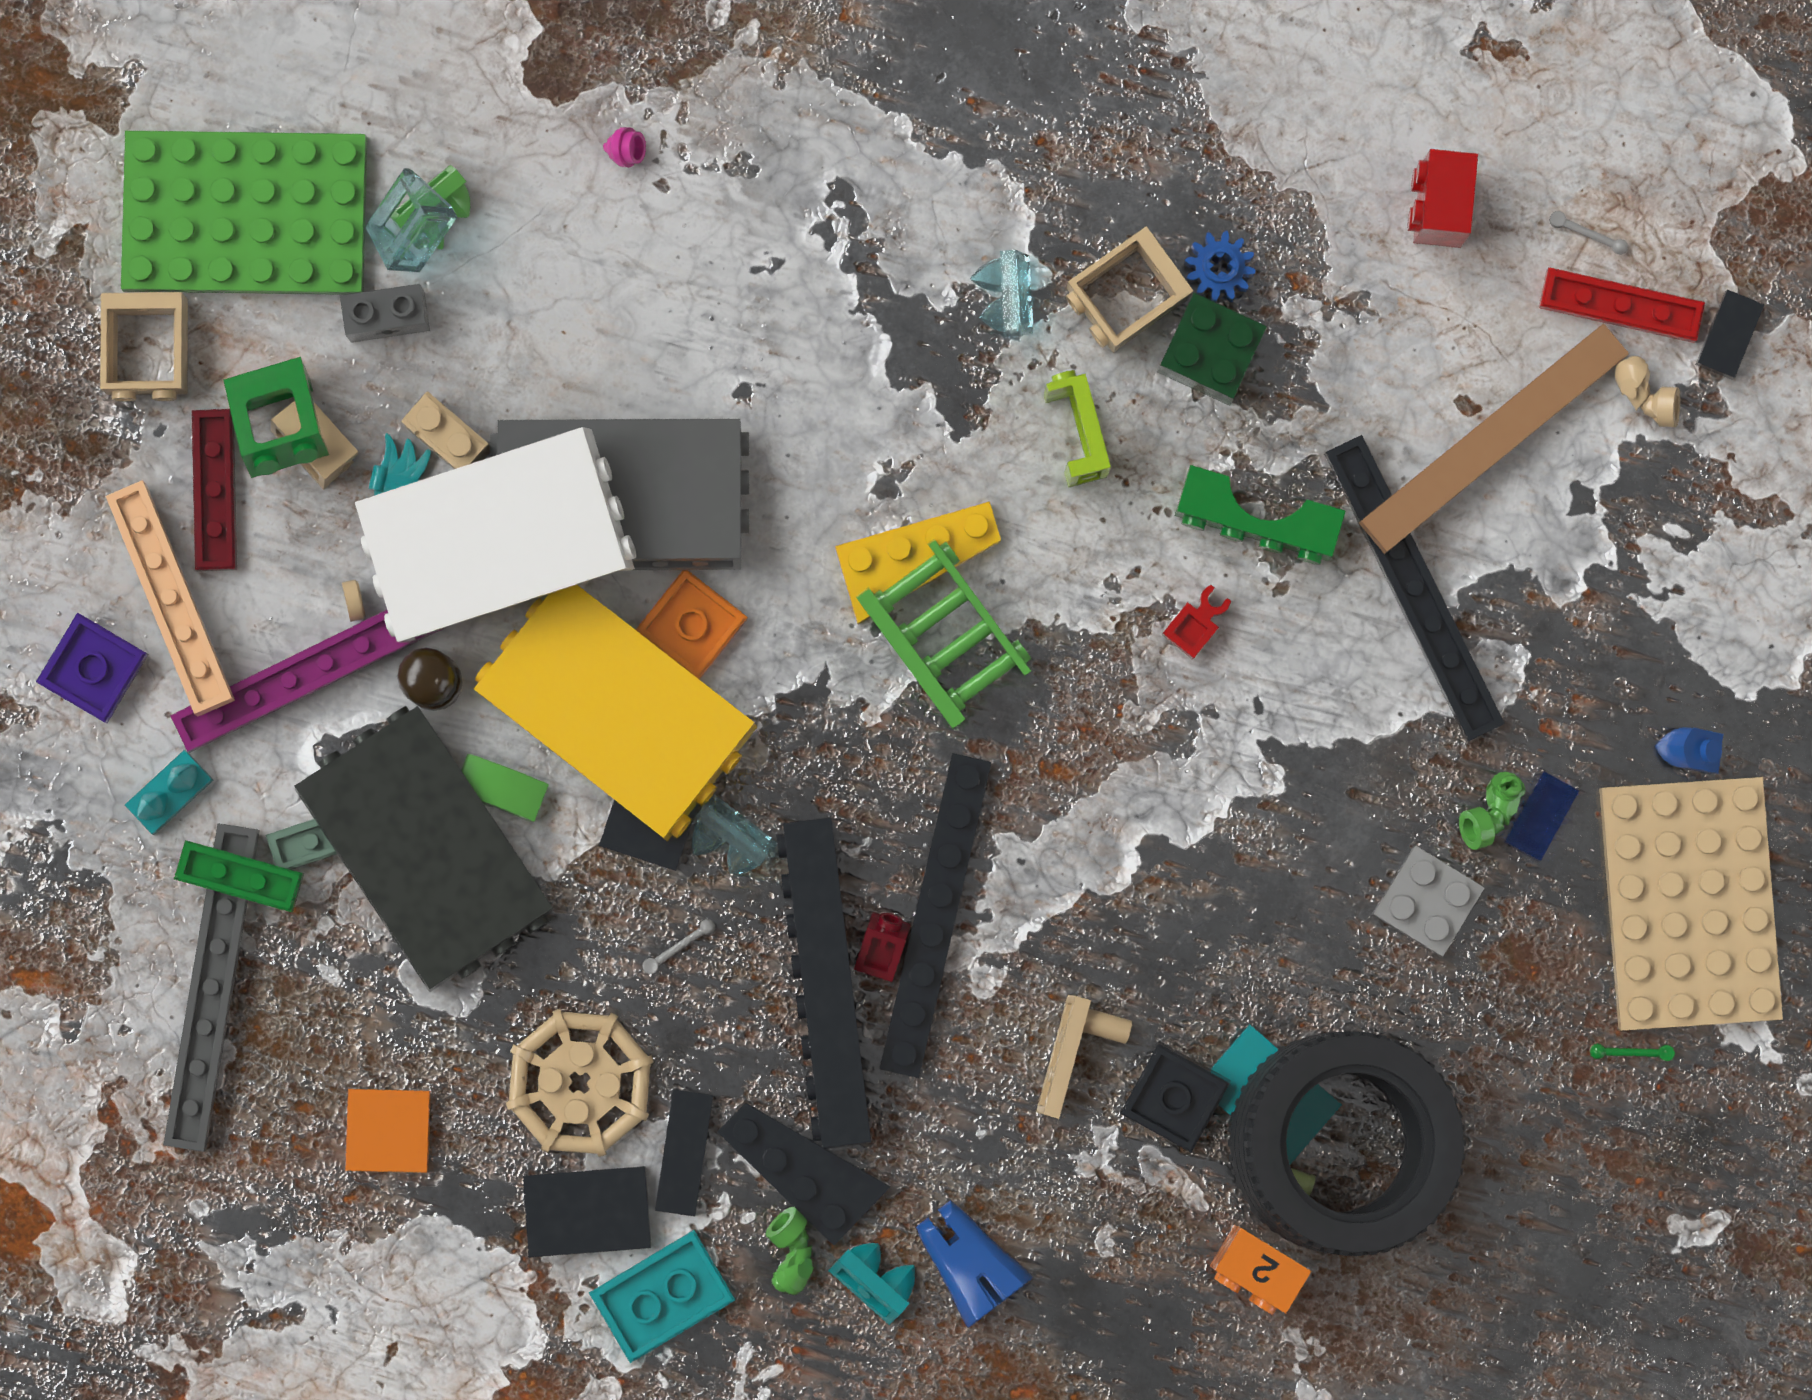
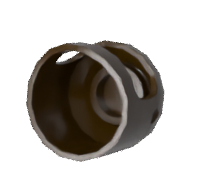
M427 647L415 649L404 657L399 665L397 674L399 688L405 697L422 709L431 711L446 709L455 703L461 694L463 681L460 669L450 657L437 649ZM457 675L458 681L456 690L451 696V698L441 705L428 706L439 703L449 695V693L454 687L455 677Z

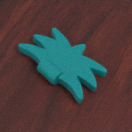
M386 433L384 459L380 466L374 465L368 489L373 490L375 496L417 482L427 468L431 451L427 449L416 462L413 444L410 439H406L403 452L398 459L395 443L390 434Z

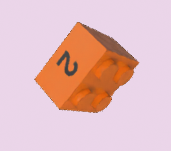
M1235 1224L1210 1264V1267L1217 1271L1213 1279L1237 1294L1241 1287L1250 1291L1252 1295L1249 1301L1271 1315L1275 1313L1276 1309L1285 1314L1287 1313L1312 1272Z

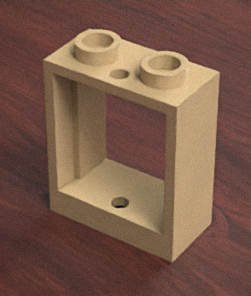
M1146 226L1069 280L1066 288L1069 294L1065 297L1077 315L1080 316L1084 313L1093 326L1089 328V331L1100 347L1104 348L1108 345L1114 353L1190 299L1193 289ZM1138 251L1170 295V298L1116 335L1083 288Z
M182 292L101 293L100 389L107 395H112V400L136 401V395H152V400L175 401L177 400V394H188V299ZM118 315H174V381H118Z

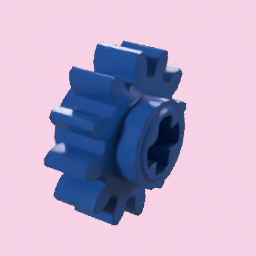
M1228 231L1223 232L1220 241H1215L1214 236L1208 232L1205 236V247L1197 242H1194L1191 246L1192 252L1198 257H1188L1184 261L1186 267L1194 268L1195 270L1188 274L1186 281L1188 283L1198 281L1200 285L1197 288L1196 294L1201 296L1208 290L1211 292V301L1215 303L1220 293H1224L1225 298L1229 302H1233L1235 297L1234 288L1241 292H1246L1249 288L1247 282L1242 277L1251 278L1256 272L1254 268L1245 266V263L1252 260L1254 253L1245 252L1242 254L1240 250L1244 239L1240 238L1234 244L1228 242ZM1222 260L1227 262L1226 271L1229 272L1228 274L1221 271L1216 275L1212 272L1214 264L1211 261L1217 264Z

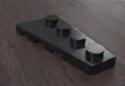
M745 1103L717 1131L833 1245L891 1187L827 1149H823L819 1144L809 1140L748 1103Z

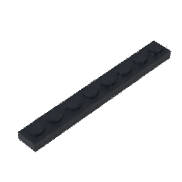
M1362 435L1325 452L1324 455L1358 524L1392 496ZM1359 524L1466 742L1504 725L1505 722L1411 533L1384 554Z
M952 753L881 1060V1070L915 1078L920 1077L992 762Z

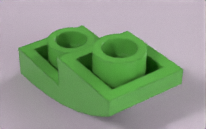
M467 754L461 771L483 804L488 807H496L526 821L534 822L549 784L495 762Z

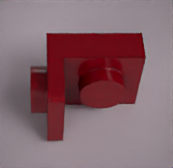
M872 912L854 970L893 982L910 924L892 913L879 914Z

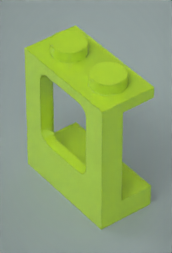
M1070 370L1053 375L1051 377L1052 382L1047 383L1043 395L1045 403L1069 397L1085 456L1084 458L1067 462L1064 474L1068 488L1107 478L1111 465L1086 373L1076 376L1075 370Z

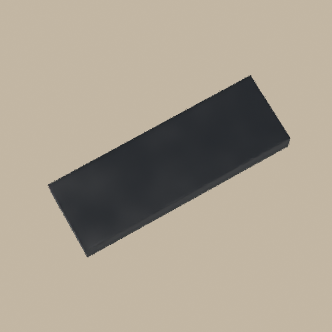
M673 1089L655 1211L696 1216L714 1095Z

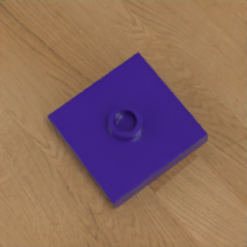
M77 613L36 680V683L104 723H108L149 654Z

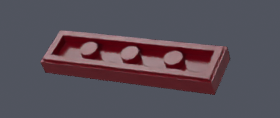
M230 409L192 410L195 570H237L235 442Z

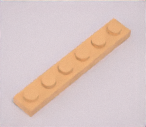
M141 480L107 495L106 499L194 714L198 717L235 701L147 484Z

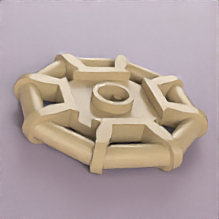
M560 1008L554 1010L553 1015L518 1045L513 1044L510 1050L513 1053L509 1101L505 1103L507 1109H511L542 1145L541 1150L547 1153L550 1150L598 1154V1157L607 1155L606 1151L642 1120H647L649 1113H647L650 1067L654 1061L652 1055L647 1056L617 1020L619 1016L613 1013L610 1015L562 1012ZM569 1029L600 1032L596 1043L576 1042L571 1040ZM558 1032L563 1043L545 1059L534 1053ZM610 1037L630 1061L619 1065L604 1048ZM528 1063L540 1067L538 1092L526 1094ZM634 1071L631 1102L620 1099V1085L622 1073ZM574 1072L580 1076L585 1073L590 1076L591 1079L587 1082V1086L590 1089L587 1093L584 1094L580 1090L573 1093L570 1090L569 1086L573 1083L570 1076ZM541 1100L554 1115L556 1120L550 1129L530 1107V1104ZM615 1106L625 1112L622 1117L602 1133L597 1121ZM564 1123L588 1124L591 1137L560 1135Z

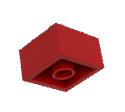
M1430 149L1424 160L1418 161L1417 168L1413 169L1411 192H1418L1417 200L1415 199L1413 207L1409 209L1407 231L1414 232L1413 243L1454 248L1462 247L1471 234L1478 154Z

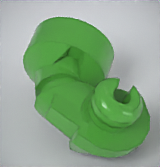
M1510 772L1496 774L1486 787L1488 812L1482 807H1476L1463 811L1460 814V833L1465 844L1470 849L1477 850L1492 845L1495 835L1505 829L1503 825H1509L1511 817L1517 813L1520 800L1526 791L1524 783L1519 777Z
M795 1207L787 1208L771 1222L766 1231V1237L777 1248H789V1254L786 1255L785 1260L773 1274L772 1284L778 1291L787 1292L792 1295L803 1291L814 1269L811 1260L812 1245L808 1246L809 1237L805 1230L807 1219Z

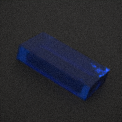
M1545 771L1541 772L1503 842L1540 862L1579 790Z

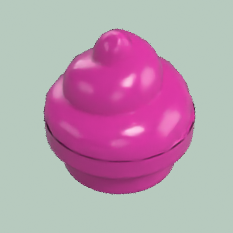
M620 127L607 139L603 149L618 166L632 167L634 164H639L643 161L646 153V141L641 132L635 131L631 127Z

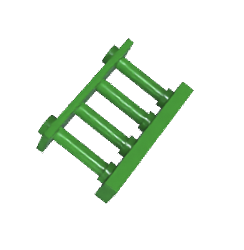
M933 539L927 545L935 555L886 591L882 592L879 590L873 594L868 587L858 594L856 598L953 729L965 720L960 712L966 707L965 702L1014 666H1017L1024 676L1027 675L1031 670L1026 663L1032 658L1018 639L1012 644L968 586L954 566L960 560L947 542L939 546L936 540ZM945 568L958 588L908 625L904 622L897 626L889 615L894 610L893 605ZM966 601H969L982 618V621L930 658L927 655L921 659L912 647L919 642L916 638ZM993 633L1006 653L956 690L950 688L945 692L937 681V678L942 675L941 670Z

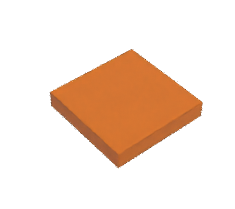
M682 570L635 630L700 680L748 620V617L690 571Z
M348 1089L345 1171L427 1173L429 1167L431 1091Z

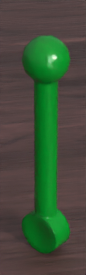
M1597 1043L1591 1046L1590 1055L1597 1060L1602 1059L1604 1056L1659 1057L1662 1061H1670L1675 1056V1050L1669 1045H1662L1659 1049L1605 1048L1602 1044Z

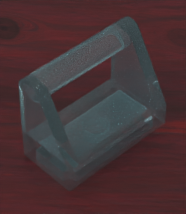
M404 168L365 227L387 270L420 272L457 219V215L452 206L413 170ZM408 194L415 209L396 236L385 225L402 199Z

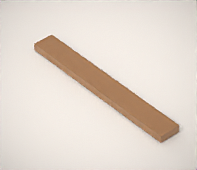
M1603 323L1367 515L1359 524L1384 554L1387 553L1629 355L1628 351Z

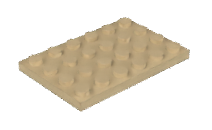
M1763 777L1600 788L1618 1031L1783 1020Z

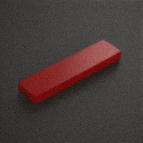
M1548 267L1538 308L1695 343L1698 339L1705 302Z

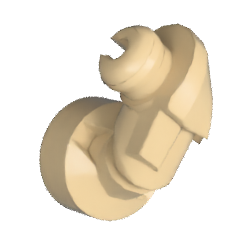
M1631 356L1619 362L1615 370V379L1621 394L1627 396L1635 410L1637 411L1640 407L1643 410V414L1653 418L1659 427H1677L1680 416L1679 387H1661L1655 394H1651L1649 365L1645 363V360L1639 356Z

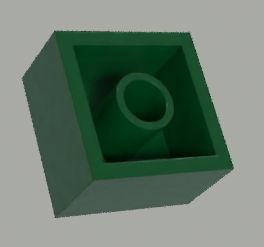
M1193 293L1157 373L1230 406L1267 326Z

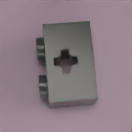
M420 284L340 295L345 335L351 343L430 331L425 292Z

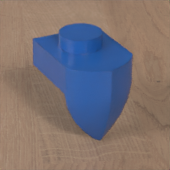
M1682 727L1674 729L1663 736L1655 745V748L1664 761L1672 766L1702 773L1719 774L1723 734L1699 728Z

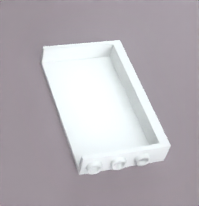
M581 427L355 502L365 535L361 537L362 548L366 557L373 561L376 575H373V584L378 596L385 600L388 613L384 616L386 627L392 637L396 636L397 642H411L416 640L415 637L617 571L635 569L632 559L636 558L635 547L629 535L624 536L620 520L624 519V511L617 496L612 497L608 481L612 480V472L605 457L600 458L592 429Z

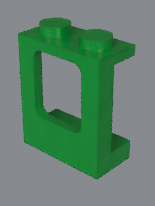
M301 356L223 379L240 454L251 478L270 475L277 470L297 464H307L329 455L328 448L321 434L311 394L313 392L311 380ZM294 397L301 424L300 430L295 434L268 442H255L248 411Z

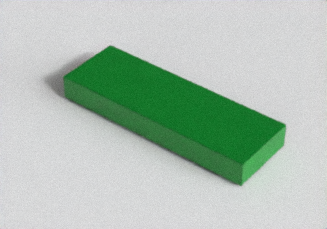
M185 840L174 879L293 913L304 873Z

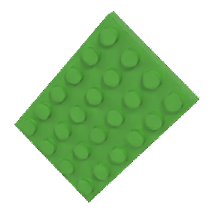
M125 131L121 290L123 292L346 295L363 292L367 162L366 134Z

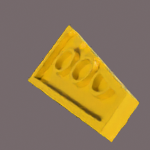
M990 501L835 546L857 624L867 620L870 616L856 596L868 587L873 594L879 590L884 592L935 555L927 545L933 539L936 540L939 546L947 542L960 560L954 565L955 567L960 566L1001 542ZM946 569L940 570L912 592L936 580L947 572Z

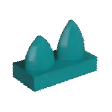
M183 750L134 795L125 806L152 835H155L214 780L186 750Z
M866 1243L856 1246L851 1250L848 1249L828 1271L890 1325L910 1304L907 1301L915 1284V1266L903 1265L896 1267L879 1277L877 1272L881 1262V1251L878 1243Z

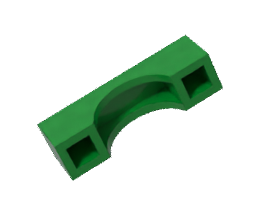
M1190 465L1174 516L1183 518L1181 524L1186 527L1204 531L1207 525L1220 529V536L1238 542H1243L1244 537L1260 541L1258 547L1264 550L1282 553L1283 548L1298 552L1297 558L1299 560L1320 565L1322 560L1329 561L1333 557L1346 511L1307 499L1295 513L1278 520L1259 519L1248 514L1238 505L1231 491L1229 476Z

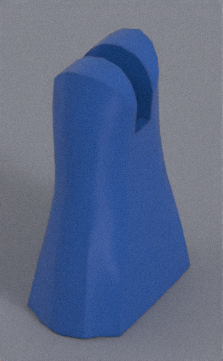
M949 1200L938 1211L944 1217L947 1227L949 1229L952 1228L956 1233L951 1239L946 1241L942 1236L943 1232L928 1217L916 1226V1230L949 1290L964 1323L969 1328L1027 1284L1033 1277L992 1240L964 1210L952 1200Z

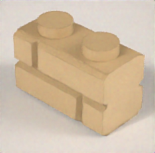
M428 391L401 421L410 432L447 464H450L453 469L484 460L490 453L489 443Z

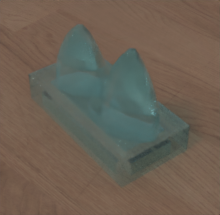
M1015 249L1000 251V258L993 259L982 265L970 277L971 281L986 290L1002 292V298L989 304L980 315V319L986 325L998 331L1008 332L1017 336L1032 335L1033 318L1029 255Z
M716 795L707 801L695 816L698 821L692 835L693 855L712 852L725 842H728L730 846L727 864L730 874L745 873L760 866L777 847L775 840Z

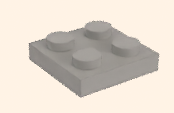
M1415 845L1372 915L1438 956L1443 957L1483 892L1484 887Z

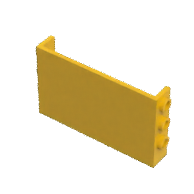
M574 585L550 593L544 600L538 598L526 612L525 617L528 621L520 631L512 630L502 642L500 649L503 652L494 663L488 661L477 673L475 681L478 683L473 689L658 833L663 839L668 841L672 835L679 838L691 823L692 819L688 815L697 803L704 806L715 793L717 787L713 783L722 772L729 774L742 758L738 751L757 729L756 724L580 586Z

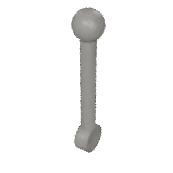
M1555 211L1550 216L1549 222L1554 228L1564 226L1612 247L1613 251L1619 255L1626 253L1628 250V244L1625 240H1613L1567 220L1565 214L1561 211Z
M710 919L703 920L700 923V928L656 958L646 959L642 964L643 970L648 974L656 973L661 963L702 935L712 934L715 931V923Z

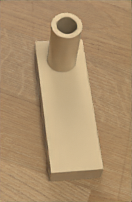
M1068 995L1036 1112L1059 1119L1083 1032L1125 1044L1130 1036L1132 1021L1089 1009L1091 1000Z

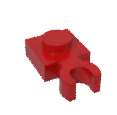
M1212 585L1206 587L1201 593L1198 609L1187 602L1162 633V636L1192 660L1219 628L1211 621V618L1225 613L1231 604V600L1227 598L1221 606H1211L1208 602V596L1215 588Z

